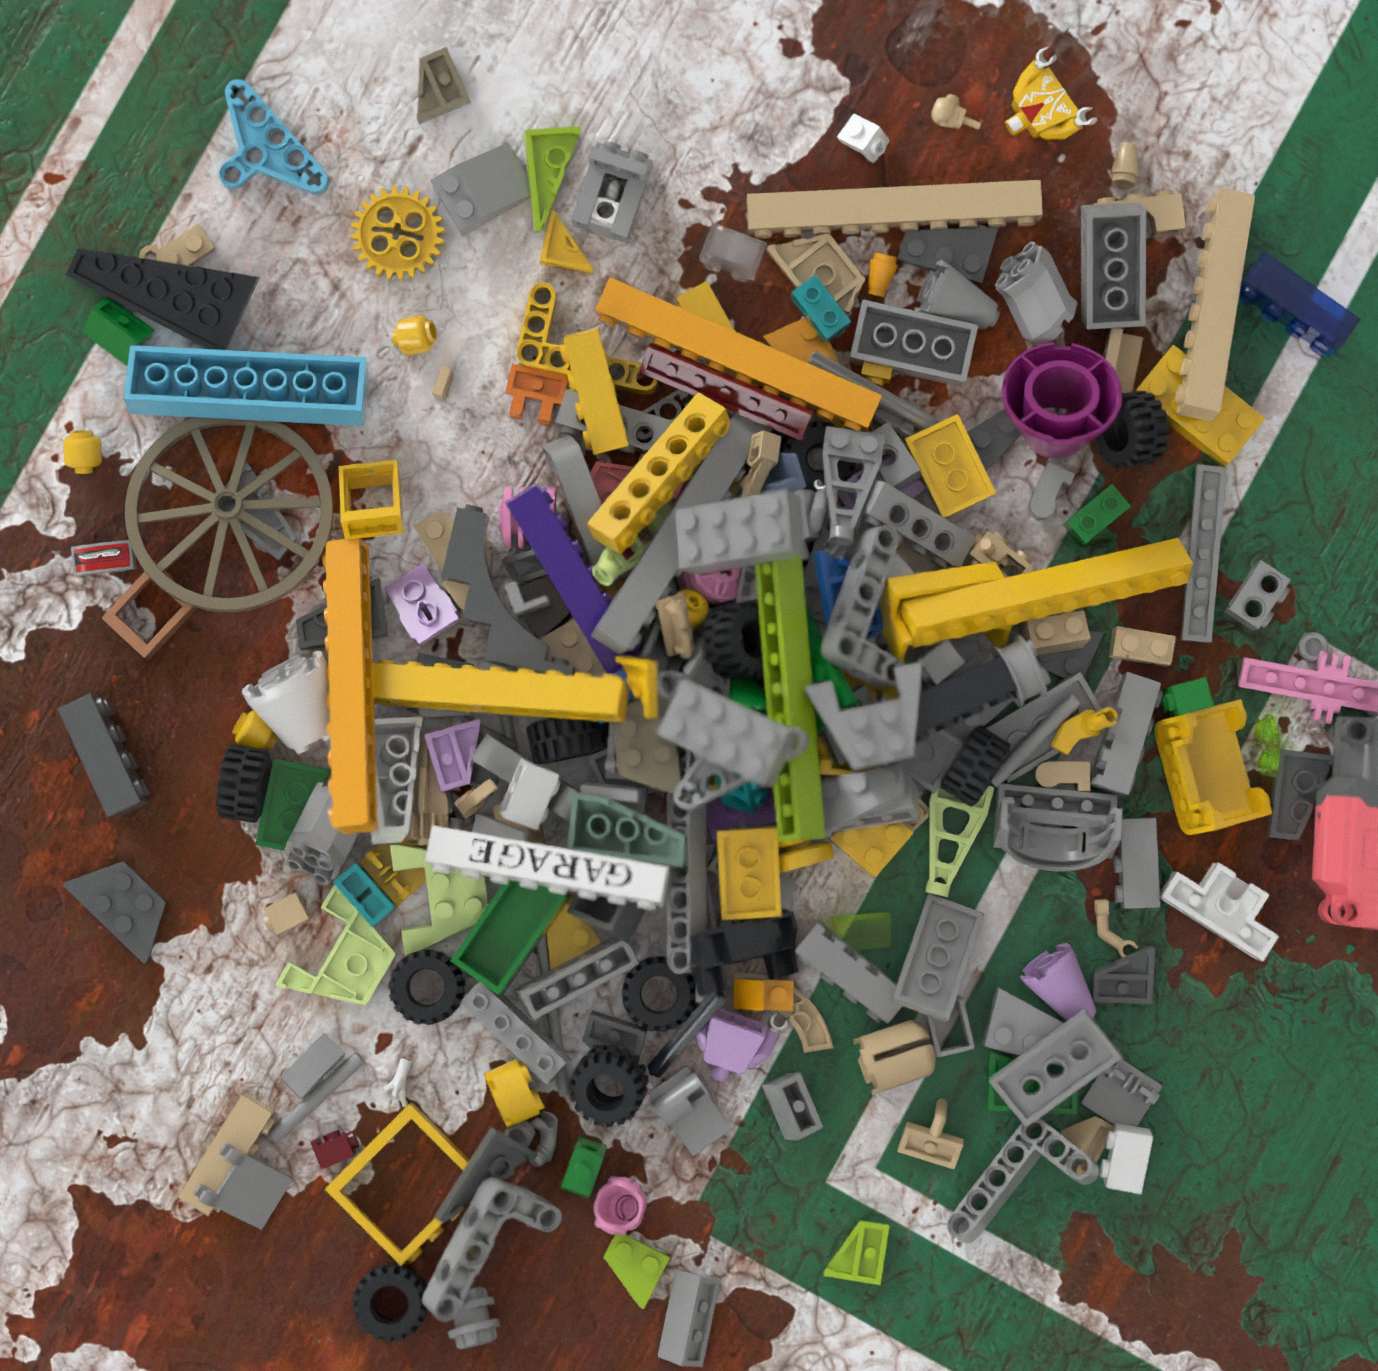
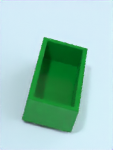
M509 880L508 884H502L450 961L497 995L506 993L572 896L568 892L566 895L550 892L549 887L538 885L537 889H528L519 886L520 882Z

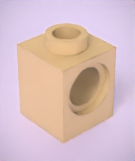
M295 892L264 908L266 915L263 916V920L270 932L275 931L277 935H281L312 919L299 892Z

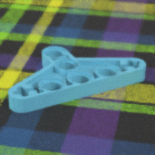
M240 79L229 82L225 88V97L239 151L220 167L219 178L223 185L228 189H239L256 174L260 173L310 194L318 195L325 192L329 185V178L325 170L248 83ZM235 88L239 90L245 88L243 94L250 102L247 106L238 97L234 100L232 99L235 96L233 93ZM255 108H262L266 111V117L260 123L250 120V113ZM282 130L285 133V139L281 144L275 145L269 141V135L272 131ZM260 149L263 152V158L259 163L253 164L247 160V154L250 150ZM294 151L304 154V161L299 166H292L288 163V157ZM310 163L313 164V166L309 167L313 175L316 177L322 175L320 178L322 184L318 187L315 184L309 186L311 180L303 172ZM230 168H238L241 171V177L235 183H230L225 179V173ZM303 172L302 177H300L297 173Z

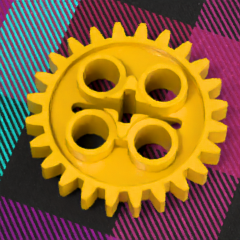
M396 186L392 187L391 194H387L384 188H381L380 198L371 193L372 203L368 204L362 201L361 204L365 211H355L354 214L360 221L351 223V227L358 231L351 234L350 238L353 241H359V243L352 247L354 252L362 251L357 258L359 262L368 260L365 267L366 270L369 272L376 267V277L379 278L386 272L387 280L390 282L394 274L398 275L400 282H403L404 274L407 273L414 280V271L416 270L426 274L425 264L432 267L435 266L431 258L432 255L441 257V252L436 246L445 245V241L438 236L445 234L446 230L443 227H437L444 220L442 216H434L438 211V207L435 205L428 208L430 203L428 196L420 201L419 190H416L410 196L407 186L404 187L402 194L398 193ZM384 211H391L394 213V217L391 222L382 223L379 221L380 214ZM414 216L423 219L422 225L416 229L408 227L409 219ZM377 227L396 233L398 228H401L405 235L423 236L424 239L419 241L411 237L399 235L398 240H395L391 233L373 232L372 229ZM379 239H384L388 241V247L385 251L377 252L373 249L374 243ZM407 245H414L417 247V252L412 257H405L402 255L403 248Z

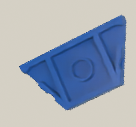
M818 551L813 552L827 628L851 561L844 558L837 559L827 555L828 552ZM879 601L865 637L867 641L877 636L884 629Z

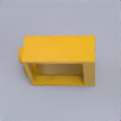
M382 460L379 462L339 466L340 514L345 540L404 533L402 482L398 460ZM392 485V507L351 511V489Z

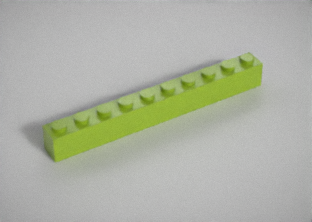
M796 557L755 565L768 718L787 727L800 728L809 737L807 750L803 754L784 763L774 784L778 842L825 838L814 704L805 692V687L812 685L802 558ZM800 736L796 737L792 745L793 747L798 748L797 742L801 740Z

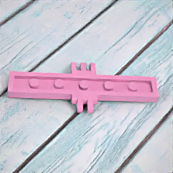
M1320 651L1316 670L1243 657L1238 681L1239 687L1310 700L1309 708L1314 709L1312 721L1319 722L1322 711H1325L1324 723L1331 724L1333 713L1339 714L1341 706L1378 713V682L1347 676L1351 656L1344 655L1341 666H1337L1339 654L1332 653L1330 663L1326 664L1327 652Z

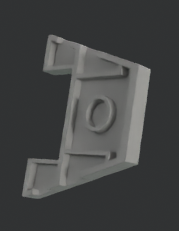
M921 662L893 669L900 699L850 710L839 711L832 681L805 687L806 695L811 699L819 716L830 730L835 742L853 771L913 758L922 669Z

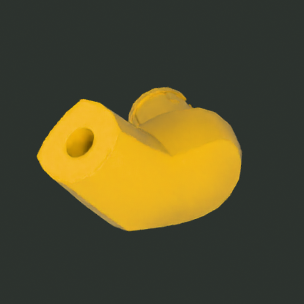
M1111 707L1104 708L1098 712L1085 710L1067 719L1060 725L1050 747L1062 754L1068 755L1078 740L1098 736L1103 728L1114 726L1117 723L1114 719H1118L1117 712Z

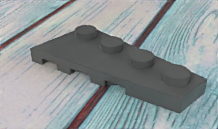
M1005 409L967 432L986 471L1021 436V433ZM920 477L919 479L921 480V482L923 483V485H924L925 488H926V490H925L926 493L928 494V496L930 497L931 501L933 502V500H932V498H931V496H930V493H929V491H928V489H927V487H926V485H925V483H924L922 477Z

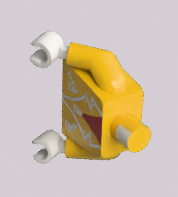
M1044 47L1037 52L1036 60H1033L1022 72L1014 88L1013 96L1015 99L1013 100L1012 108L1016 114L1005 121L1007 129L1013 136L1027 128L1034 139L1040 136L1045 140L1066 139L1082 129L1083 125H1093L1097 122V118H1091L1088 121L1085 119V114L1092 109L1091 107H1083L1078 110L1051 69L1048 67L1044 70V66H1048L1056 60V55L1052 56L1049 61L1044 59L1043 53L1048 47Z

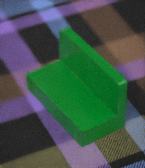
M106 297L91 309L82 333L128 366L130 345H144L152 338L155 330L119 303Z

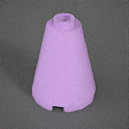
M1065 943L1055 946L1058 951L1049 954L1046 950L1023 969L1025 976L1021 975L1020 978L1024 984L1066 1022L1084 1008L1095 1020L1096 1007L1074 950L1069 944Z

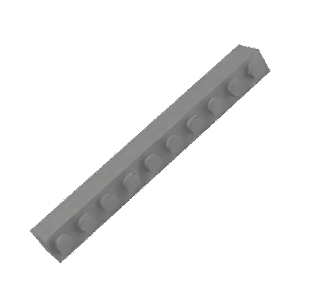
M732 412L729 417L731 425L727 433L715 442L708 456L701 461L590 635L591 637L619 655L627 649L630 651L634 649L641 638L637 632L642 624L647 627L656 614V611L653 610L656 601L667 597L672 589L668 586V583L673 576L678 578L683 571L679 568L675 510L727 501L732 494L728 488L732 482L737 484L747 470L743 465L748 458L752 435L763 430L771 432L772 428Z

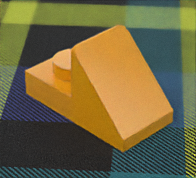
M734 979L733 1009L793 1011L794 981Z

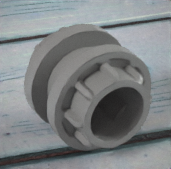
M483 1287L469 1289L459 1312L453 1318L455 1329L448 1331L449 1340L455 1339L456 1347L460 1349L495 1341L497 1338L496 1328L500 1327L499 1319L490 1320L488 1307L495 1305L494 1297H488L487 1290Z

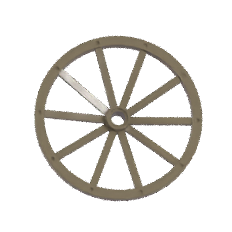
M193 417L177 424L162 434L148 448L138 462L127 489L125 523L129 542L137 560L150 579L163 591L195 608L214 612H242L266 606L283 598L308 578L322 558L326 549V542L329 541L331 535L333 499L328 477L319 458L297 433L284 424L276 421ZM224 425L246 426L228 489H225L200 430ZM255 428L275 435L294 449L293 452L237 492ZM192 434L216 489V493H212L156 462L171 446ZM300 458L304 459L312 471L320 494V498L245 500ZM150 471L210 502V504L138 514L140 495ZM225 502L236 504L235 508L230 512L220 510ZM321 508L319 528L310 551L245 510ZM211 514L155 565L143 544L139 524ZM242 520L304 560L288 577L268 589L239 521ZM219 521L203 595L187 590L168 578L163 572ZM228 525H231L257 585L259 590L257 594L237 598L213 597Z

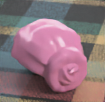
M611 1175L608 1183L603 1185L597 1193L594 1203L595 1226L609 1234H619L622 1236L627 1231L637 1228L642 1222L647 1206L646 1197L640 1191V1184L627 1177Z

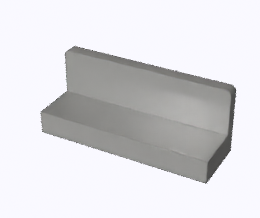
M681 1269L675 1270L658 1351L659 1358L681 1366L703 1367L720 1278L696 1275Z

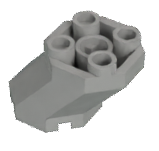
M1030 242L1021 253L1015 257H1008L1001 264L1000 269L1003 272L1000 274L995 286L996 290L1004 297L1022 337L1030 345L1034 346L1035 344L1038 346L1048 343L1059 336L1063 331L1060 324L1064 320L1069 323L1074 317L1077 301L1069 295L1050 253L1035 242Z
M318 782L286 843L284 854L288 858L286 864L289 868L312 876L320 884H328L330 880L338 878L360 833L342 834L333 828L329 818V811L333 808L329 786L323 787L324 782Z

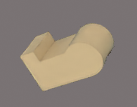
M1090 761L1044 762L1036 766L1033 778L1036 784L1043 788L1054 787L1057 784H1075V791L1088 792L1090 791Z

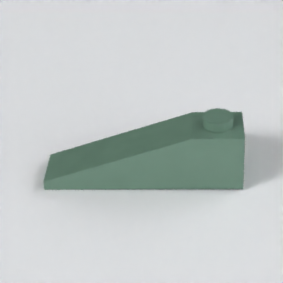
M572 793L568 850L625 860L684 866L686 835L604 796Z

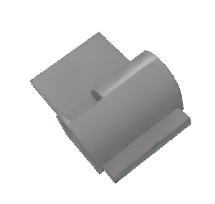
M688 1066L682 1068L648 1093L653 1099L651 1104L667 1127H673L693 1157L732 1129L710 1097L712 1095L696 1072H691Z

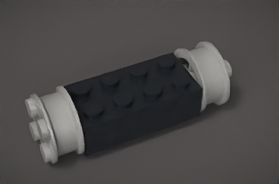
M1018 635L1015 637L1014 643L1001 649L998 646L992 647L994 660L920 693L915 742L930 736L928 729L934 727L936 732L956 724L955 717L959 715L964 720L984 711L982 705L987 702L990 707H993L1012 698L1016 705L1021 707L1024 705V700L1037 694L1041 696L1047 695L1046 685L1051 683L1045 668H1040L1035 658L1038 656V653L1031 640L1025 641ZM884 698L879 699V703L887 702ZM887 763L880 765V767L886 768Z

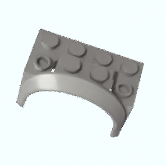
M1009 784L999 785L996 792L993 847L1002 848L1012 858L1024 865L1049 871L1080 870L1094 866L1106 858L1112 859L1121 840L1122 809L1117 808V795ZM1035 822V823H1046V824L1066 825V826H1075V827H1077V828H1071V829L1049 828V827H1042V826H1038V825H1034V824H1030V823ZM1023 827L1022 846H1021V845H1020V841H1021V828ZM1084 832L1086 834V847L1085 851L1082 853Z

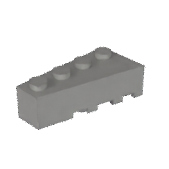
M1130 672L1123 673L1112 707L1118 715V719H1114L1117 723L1114 726L1105 728L1090 774V786L1119 796L1129 795L1135 782L1137 765L1140 764L1144 755L1145 747H1143L1146 735L1149 736L1153 727L1154 719L1151 717L1154 707H1159L1163 696V691L1159 690L1160 682Z
M818 919L795 946V952L798 953L796 957L808 967L813 965L821 971L819 975L830 985L833 986L836 983L845 991L842 994L854 1004L860 1002L868 1008L866 1013L876 1022L880 1023L884 1020L888 1024L902 1007V1005L891 1002L897 983Z
M996 987L981 1044L993 1049L1022 1055L1064 1023ZM1076 1044L1071 1049V1054L1075 1057H1083L1088 1052V1048L1083 1044ZM1051 1062V1064L1064 1067L1060 1062Z

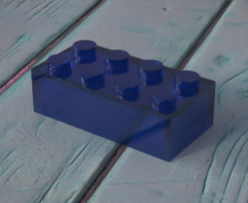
M1263 251L1253 261L1242 277L1239 299L1247 305L1251 306L1254 304L1262 310L1261 314L1269 321L1274 323L1278 321L1286 327L1285 331L1293 338L1298 340L1302 338L1310 344L1309 348L1319 356L1323 357L1326 355L1330 357L1339 350L1361 320L1266 251Z

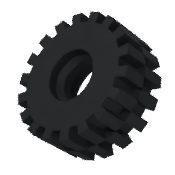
M823 421L810 422L802 441L788 435L786 442L782 445V453H795L797 455L806 488H803L805 490H814L815 493L817 489L814 487V482L818 479L825 485L823 469L815 470L811 468L807 461V455L814 447L823 448L826 426L836 427L833 423H825ZM839 461L837 463L838 477L841 481L846 482L852 477V469L856 467V463Z

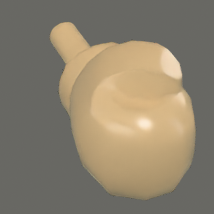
M948 94L945 98H938L933 106L931 117L934 123L940 126L959 129L962 124L979 129L981 125L980 122L965 117L966 109L960 107L959 98L956 95Z

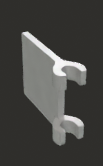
M225 1142L219 1153L225 1156L224 1159L233 1164L232 1168L216 1192L203 1184H199L193 1194L199 1197L198 1200L200 1202L216 1207L262 1230L293 1178Z

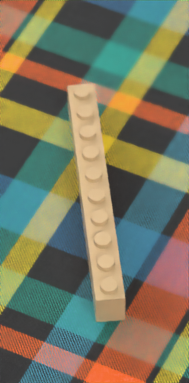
M1041 180L747 194L748 235L755 234V238L758 239L771 238L773 233H784V237L801 236V232H813V235L818 236L831 234V231L842 230L843 234H858L860 229H872L873 233H885L889 231V228L901 227V231L906 232L918 230L919 226H930L931 230L947 229L948 225H959L961 229L976 228L977 224L988 223L989 227L1006 226V222H1018L1019 226L1035 225V221H1039L1043 215Z

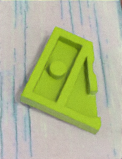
M615 1234L604 1254V1259L638 1306L644 1309L670 1256L628 1234L623 1236Z

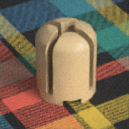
M908 1020L853 1039L854 1045L860 1044L861 1049L859 1051L861 1055L858 1062L866 1084L873 1083L875 1089H872V1095L927 1077L934 1072L936 1065L935 1051L933 1045H927L930 1039L929 1034L918 1021Z

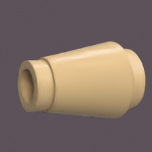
M1125 142L1119 145L1110 173L1112 185L1122 189L1133 188L1135 182L1139 180L1137 146L1133 143Z

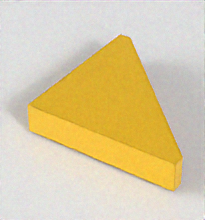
M550 210L539 263L541 265L593 275V267H591L556 212Z
M627 655L616 656L615 662L622 664L628 675L626 681L635 698H640L644 705L645 717L649 719L658 717L657 662Z

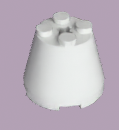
M322 651L313 652V657L307 659L302 657V655H298L262 673V677L258 680L257 685L253 687L252 683L248 684L242 691L248 705L289 749L295 750L296 754L307 751L313 746L311 743L321 738L323 741L330 739L327 733L330 710L326 703V695L329 693L328 662Z

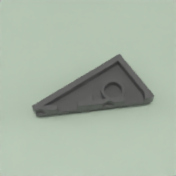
M490 1127L434 1217L442 1223L454 1218L462 1212L460 1207L473 1199L482 1181L490 1177L501 1180L507 1179L514 1174L513 1169L526 1159L534 1160L538 1154Z

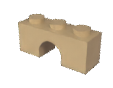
M1172 190L1159 191L1155 193L1154 197L1145 198L1144 194H1132L1126 196V200L1115 201L1114 197H1105L1098 199L1097 203L1093 204L1140 202L1146 208V220L1151 225L1152 237L1182 234L1186 228L1182 193L1173 194Z

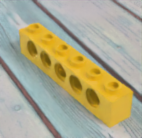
M698 392L587 522L593 538L619 555L627 547H630L645 525H649L653 521L656 512L661 506L670 501L677 487L690 477L693 468L701 459L708 456L715 442L727 433L731 422L726 408Z

